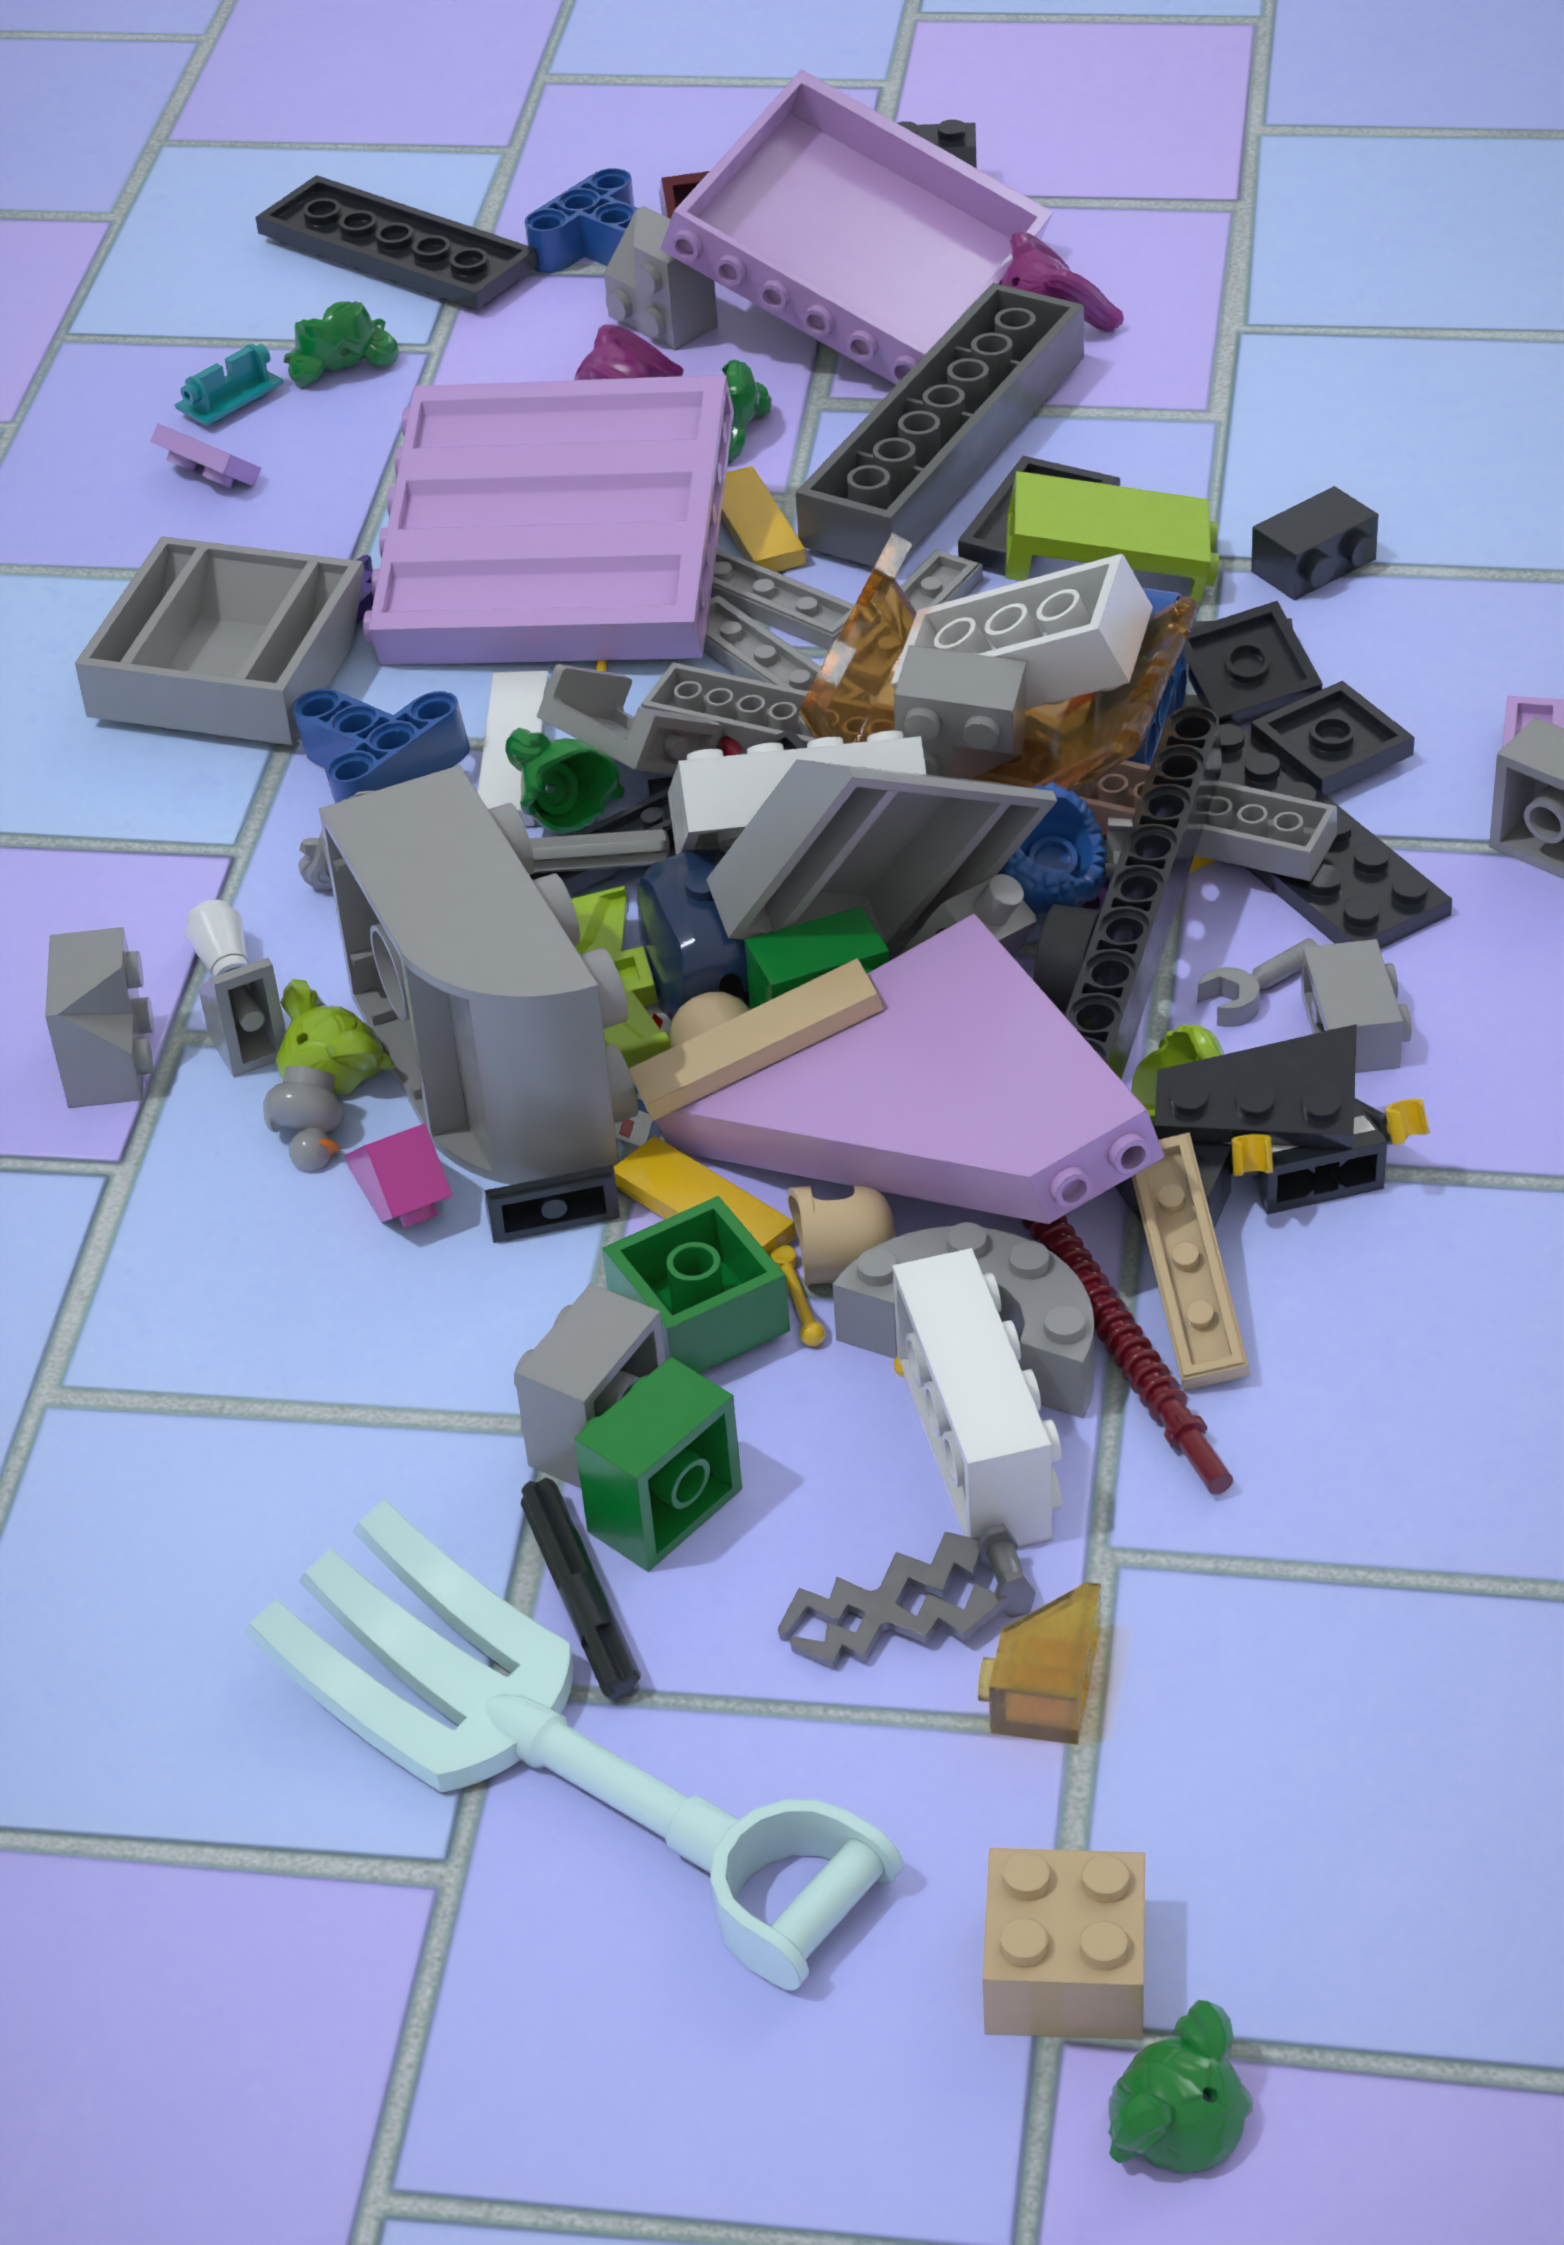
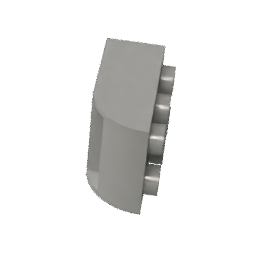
M458 765L319 808L351 998L365 1023L376 1032L377 1037H380L384 1049L383 1052L393 1060L395 1067L391 1070L421 1124L426 1123L434 1147L465 1170L483 1178L509 1185L613 1165V1167L617 1165L619 1160L614 1124L638 1115V1099L631 1073L620 1050L614 1044L605 1046L604 1029L627 1021L628 1006L625 991L618 970L611 956L604 948L601 947L582 954L577 952L575 947L580 944L579 924L572 900L562 879L556 873L532 880L530 874L534 872V857L528 833L516 807L512 803H506L487 809L464 770Z

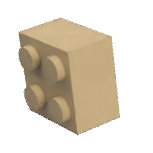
M989 1847L982 1978L984 2034L1143 2040L1146 1852Z

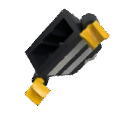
M1355 1098L1352 1149L1272 1145L1271 1137L1263 1134H1248L1234 1137L1231 1143L1232 1152L1229 1158L1231 1173L1236 1177L1256 1175L1263 1208L1267 1215L1384 1189L1387 1145H1400L1405 1143L1408 1136L1431 1133L1424 1101L1418 1098L1400 1100L1385 1107V1113Z

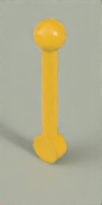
M787 1245L775 1247L771 1251L770 1256L786 1275V1284L802 1323L799 1332L800 1339L805 1345L816 1347L824 1341L826 1332L821 1323L814 1321L795 1272L797 1266L796 1251Z

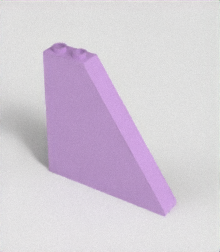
M975 914L968 916L867 973L880 997L884 1010L662 1118L654 1120L664 1141L685 1154L850 1186H868L881 1192L1050 1224L1165 1157L1147 1109Z

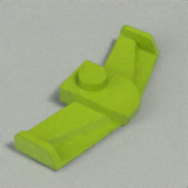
M626 885L572 898L580 930V944L575 947L577 952L582 954L601 947L604 948L611 956L618 970L626 995L628 1019L626 1022L604 1029L605 1046L614 1044L623 1055L628 1068L670 1049L671 1044L667 1033L661 1031L644 1007L659 1003L644 947L640 946L624 950L627 914L629 911V896Z

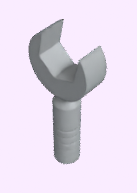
M1108 818L1105 848L1108 851L1106 857L1108 863H1105L1104 875L1107 879H1112L1129 827H1133L1132 819Z
M1306 938L1255 967L1252 974L1232 967H1223L1209 971L1199 980L1197 1003L1219 995L1233 1001L1217 1007V1025L1223 1027L1243 1025L1251 1021L1258 1013L1260 989L1266 990L1301 970L1303 947L1318 946V944L1313 939Z

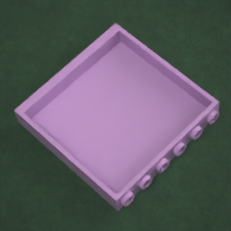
M801 69L674 210L660 250L897 385L992 283L1001 284L1003 275L1013 260L1010 244L1012 235L1017 232H1028L1041 240L1053 212Z

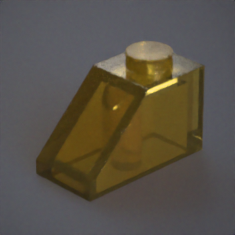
M1085 1582L1002 1628L996 1657H983L978 1681V1701L989 1702L990 1733L1078 1745L1101 1632V1584Z

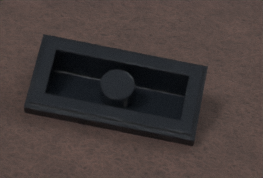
M613 1165L485 1190L486 1215L493 1243L620 1218Z

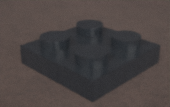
M1278 601L1184 630L1187 677L1202 706L1211 709L1217 714L1219 725L1232 719L1238 724H1242L1263 717L1322 690L1323 683Z
M1343 680L1251 722V735L1326 796L1414 755L1415 737Z

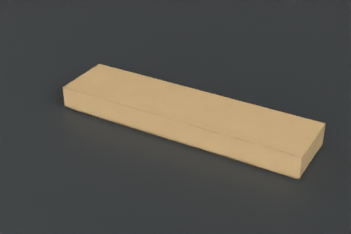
M857 958L629 1068V1071L652 1121L852 1026L884 1010V1007L875 987Z
M1190 1133L1159 1139L1165 1157L1131 1177L1183 1391L1250 1376L1249 1365Z

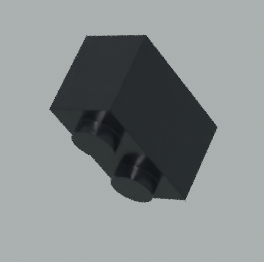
M1333 486L1252 526L1251 572L1295 601L1376 559L1379 514L1336 486Z

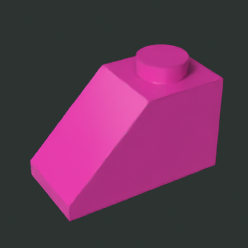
M426 1123L369 1143L344 1155L348 1168L381 1223L399 1216L403 1228L440 1215L435 1202L453 1196Z

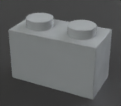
M1377 939L1303 947L1301 996L1312 1033L1315 1034L1357 1024L1355 1073L1400 1068L1402 1042L1410 1041L1412 1036L1411 1017L1407 1004L1398 1005L1397 1003L1398 979L1396 969L1393 963H1384Z

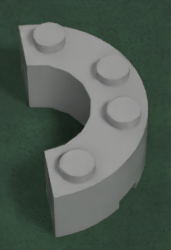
M963 1222L954 1226L923 1229L892 1238L862 1252L832 1284L836 1340L896 1359L897 1343L892 1265L972 1248L982 1274L992 1272L996 1279L1001 1299V1312L999 1316L1002 1322L1011 1320L1015 1326L1021 1351L1020 1368L1022 1371L1028 1369L1033 1371L1039 1388L1041 1405L1084 1419L1090 1406L1094 1388L1093 1309L1086 1289L1078 1276L1064 1261L1050 1252L1043 1244L1030 1241L1012 1233L983 1228L971 1222Z

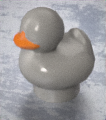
M288 1066L285 1070L283 1083L275 1085L264 1098V1121L271 1132L277 1133L284 1127L300 1131L292 1138L289 1145L290 1159L299 1170L315 1172L329 1164L333 1153L341 1151L337 1142L330 1140L327 1136V1132L336 1129L343 1118V1107L337 1096L333 1093L336 1078L322 1070L303 1066Z

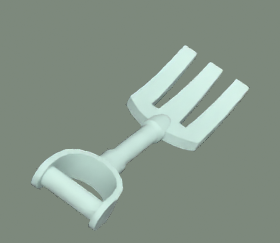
M385 1498L357 1523L352 1532L403 1584L438 1616L488 1657L509 1671L511 1674L508 1677L475 1659L419 1621L373 1585L332 1548L303 1573L299 1582L344 1629L385 1667L429 1704L456 1723L458 1727L455 1730L421 1711L374 1679L313 1631L277 1598L253 1619L243 1632L283 1672L336 1718L380 1752L439 1792L460 1789L479 1783L522 1760L537 1769L541 1767L550 1769L664 1837L669 1849L711 1873L710 1882L717 1922L727 1949L749 1970L784 1990L794 1991L808 1978L809 1967L806 1959L875 1882L888 1885L903 1871L904 1863L894 1843L874 1825L846 1809L820 1800L784 1799L753 1809L743 1818L739 1819L701 1796H686L570 1728L565 1716L561 1715L571 1692L574 1675L570 1642L534 1621L474 1578L424 1536ZM791 1856H821L829 1859L830 1861L771 1926L751 1915L735 1900L746 1881L767 1864Z

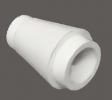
M217 899L204 901L191 909L186 918L185 938L213 977L249 964L242 917L236 909L232 908L227 902Z

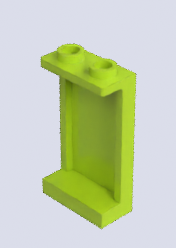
M1016 471L1007 513L1005 579L1027 580L1033 555L1089 563L1123 553L1130 568L1133 570L1188 577L1189 603L1200 604L1205 585L1214 586L1217 577L1219 554L1213 552L1216 544L1218 523L1209 521V499Z

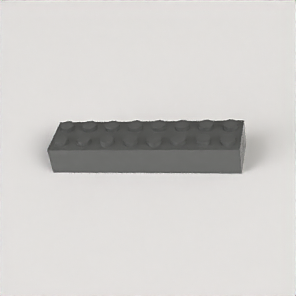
M992 283L795 492L798 538L805 548L822 552L828 556H837L869 565L874 569L894 572L1084 358V305Z

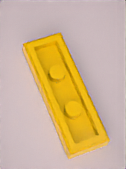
M749 466L726 472L720 519L744 559L774 572L805 565L806 555L804 546L754 467Z
M656 1136L650 1138L613 1167L617 1189L664 1219L719 1195L769 1256L775 1247L787 1245L796 1238L795 1224L792 1219Z

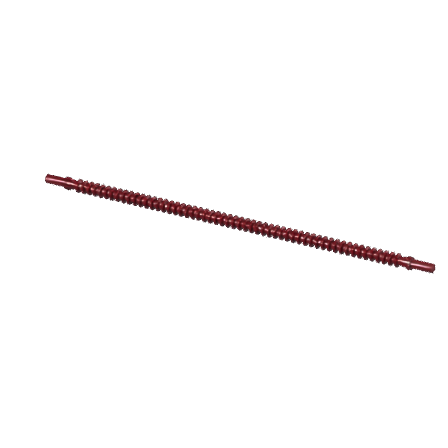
M729 736L721 738L716 746V749L723 751V756L736 755L744 751L741 745ZM1064 1215L1050 1224L1022 1219V1224L1026 1229L1030 1230L1032 1239L1043 1244L1050 1252L1064 1261L1084 1285L1092 1305L1094 1329L1098 1339L1105 1343L1106 1351L1114 1356V1363L1122 1369L1124 1378L1131 1382V1388L1134 1393L1140 1395V1402L1149 1409L1151 1419L1156 1422H1163V1426L1166 1429L1164 1437L1169 1446L1184 1453L1211 1494H1220L1226 1491L1232 1485L1233 1477L1205 1437L1206 1430H1208L1206 1423L1201 1416L1193 1415L1189 1408L1186 1407L1188 1403L1186 1393L1179 1389L1177 1380L1170 1376V1370L1167 1365L1161 1363L1159 1353L1152 1349L1150 1340L1143 1336V1330L1139 1325L1135 1324V1318L1132 1313L1126 1311V1305L1123 1300L1117 1298V1291L1109 1285V1279L1105 1274L1101 1273L1098 1263L1092 1260V1254L1088 1249L1084 1248V1243L1080 1237L1076 1236L1074 1227L1067 1223V1217Z

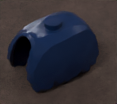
M718 848L686 850L677 855L670 856L666 860L654 862L638 883L636 900L641 946L644 947L656 990L662 998L664 1011L671 1022L679 1008L691 998L707 992H719L720 981L725 975H738L744 991L749 993L745 940L728 938L706 880L726 854Z

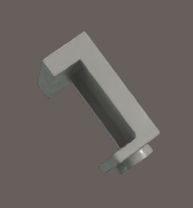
M557 664L554 667L551 678L545 686L544 697L536 716L574 738L606 752L608 756L634 770L674 775L678 762L687 760L686 756L689 753L704 749H715L724 727L707 717L638 707L636 715L633 717L623 709L632 685V679L622 674Z

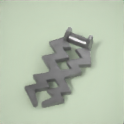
M1004 1524L987 1528L981 1535L980 1540L945 1531L931 1564L895 1552L881 1586L876 1590H866L839 1577H836L829 1599L798 1588L778 1627V1634L782 1641L790 1639L791 1650L794 1653L835 1669L844 1652L866 1663L881 1633L885 1630H893L928 1643L939 1625L966 1641L1000 1611L1011 1617L1030 1613L1036 1591L1024 1573L1016 1552L1017 1542ZM981 1561L993 1570L998 1583L994 1593L975 1582L965 1609L931 1594H927L917 1616L899 1606L910 1585L944 1598L955 1571L957 1570L971 1580H974ZM849 1612L863 1617L856 1632L841 1627ZM808 1614L827 1621L825 1642L796 1636L791 1638V1636Z

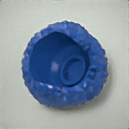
M1054 782L1048 783L1046 786L1036 785L1033 788L1053 791L1057 802L996 875L1005 874L1017 880L1024 892V902L1034 914L1038 915L1047 913L1054 904L1076 907V905H1083L1087 900L1095 899L1099 889L1106 883L1104 875L1105 863H1108L1106 860L1108 851L1105 848V840L1101 836L1102 830L1096 824L1094 812L1088 809L1086 801L1080 799L1075 792L1067 791L1064 787H1059Z

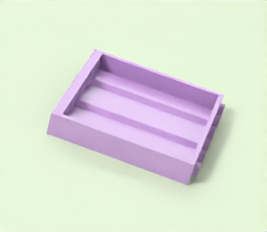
M726 375L414 386L410 408H404L402 412L403 447H397L394 455V466L397 476L395 487H389L387 492L388 527L381 528L379 534V549L382 558L380 569H374L371 577V589L374 598L372 610L365 612L363 620L365 640L367 643H373L380 665L703 658L734 416Z

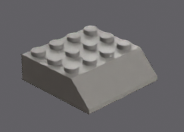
M161 536L74 663L86 717L112 720L118 723L127 722L163 727L168 730L178 729L214 734L219 737L265 741L270 744L293 745L300 734L292 710L294 701L308 691L327 688L352 647L364 574L363 561Z
M796 759L706 880L728 938L745 940L862 906L889 949V952L900 953L942 903L995 876L1055 805L1057 799L1054 792L1049 790Z

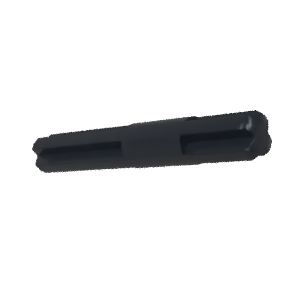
M545 1477L538 1482L528 1481L521 1489L523 1494L520 1502L600 1689L603 1695L610 1700L615 1701L622 1696L632 1697L639 1691L640 1685L638 1681L641 1677V1672L557 1484L549 1478Z

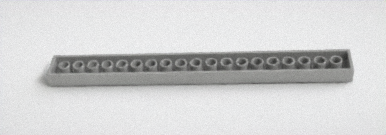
M672 662L641 703L642 708L707 717L724 726L719 740L729 736L735 739L744 751L788 729H792L806 744L823 737H841L844 744L867 742L869 735L883 731H894V710L674 662ZM1024 738V749L1021 756L970 780L1030 788L1036 785L1046 786L1048 783L1054 782L1059 787H1064L1067 791L1075 792L1080 799L1086 801L1088 809L1094 812L1096 824L1100 826L1102 835H1107L1108 818H1133L1150 765ZM1218 781L1195 855L1311 881L1337 836V806Z

